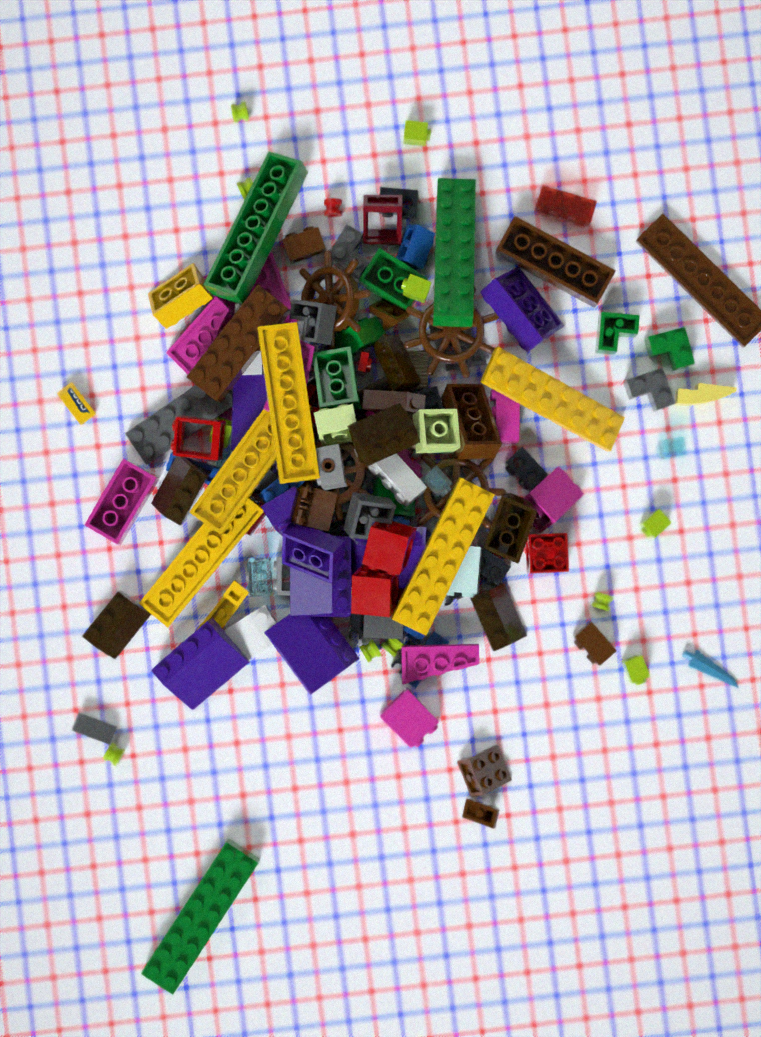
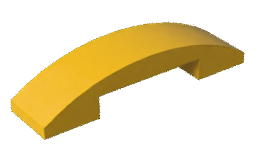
M234 580L197 629L212 618L223 629L250 591Z

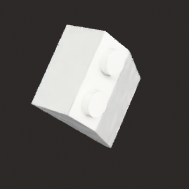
M266 604L224 631L246 658L250 660L273 646L264 632L275 625L277 621Z

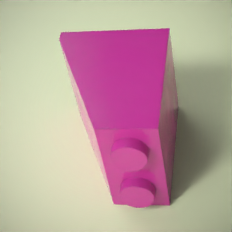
M558 466L523 498L527 499L538 510L533 526L541 534L564 515L584 493L568 477V474Z
M408 687L379 713V717L411 749L414 746L416 748L425 741L423 737L427 733L431 735L439 727L437 725L439 720Z

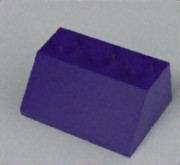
M295 486L261 506L271 525L281 537L282 533L292 524L299 494Z
M292 523L282 533V564L331 584L334 582L345 556V540L315 528Z

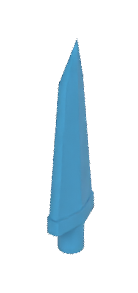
M684 650L682 653V657L689 660L688 667L740 689L734 677L700 653V651L695 650L692 654Z

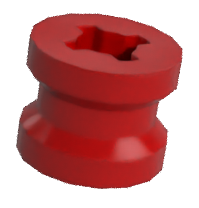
M324 199V205L326 206L324 211L325 217L335 218L343 216V211L341 210L342 199Z

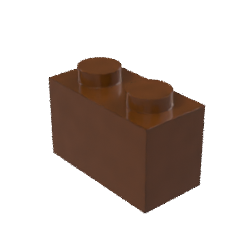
M309 226L304 228L301 233L296 234L293 232L287 234L282 239L290 264L314 257L326 251L318 227Z
M591 621L572 636L575 639L573 641L575 646L580 651L582 649L585 650L588 654L585 657L592 665L596 663L598 666H601L617 652L614 646Z

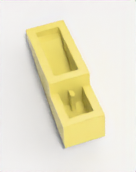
M698 383L695 385L694 390L678 388L675 390L674 405L694 406L711 403L736 392L737 387Z

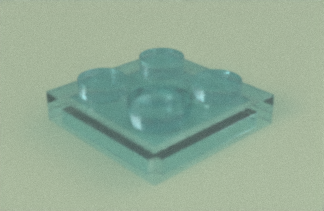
M271 557L248 558L247 572L249 573V582L247 589L250 597L273 596Z

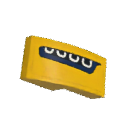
M70 382L57 392L59 398L80 425L96 415V412L73 382Z

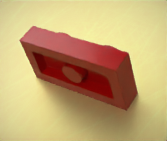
M361 352L358 376L366 377V373L371 371L372 359L369 358V353Z

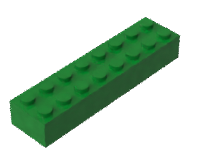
M268 151L203 284L211 295L241 305L248 298L308 174L301 160Z
M438 178L433 326L472 327L474 310L476 179Z
M228 838L145 965L141 975L174 995L259 864L260 858Z

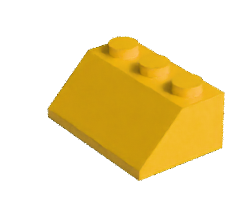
M194 262L148 293L152 315L165 329L176 325L181 319L191 315L196 309L206 305L213 299L211 293L203 285L205 279Z

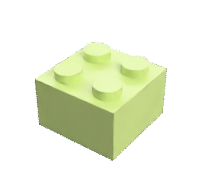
M341 404L337 408H323L318 412H314L318 435L323 447L352 442L347 426L357 422L353 404Z
M420 409L413 414V423L420 443L415 445L416 453L454 452L461 447L457 409Z

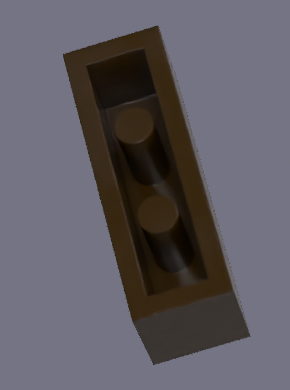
M383 334L372 346L393 391L411 393L421 384V380L406 348H404L401 337Z

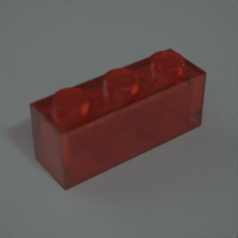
M542 185L534 211L538 212L537 214L542 217H556L557 221L564 223L570 221L577 227L585 228V226L589 227L592 221L597 201Z

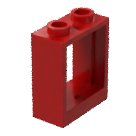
M177 416L172 424L174 439L171 441V450H173V456L215 461L223 459L226 421ZM185 422L213 425L211 453L183 449Z

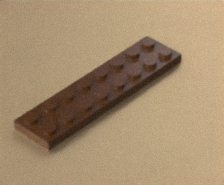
M663 213L636 239L635 242L742 348L761 331V309Z

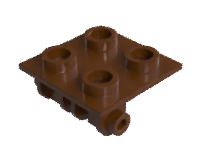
M301 485L291 523L329 531L338 493L312 488L309 485Z

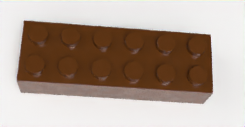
M514 216L495 251V254L593 308L598 305L616 272L611 267L517 216Z
M257 285L186 378L215 401L221 403L261 352L257 327L283 324L290 315V309L260 285Z

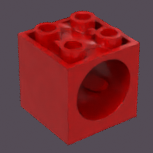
M392 521V524L375 522L370 527L362 564L367 565L372 570H384L389 575H400L409 564L417 528Z
M567 533L529 534L525 545L526 574L569 572Z
M361 565L352 575L351 614L390 617L399 602V575H389L384 570H372L367 565Z

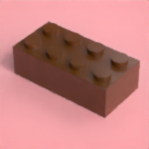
M447 384L441 401L444 409H457L461 445L456 450L458 458H496L502 442L484 385Z

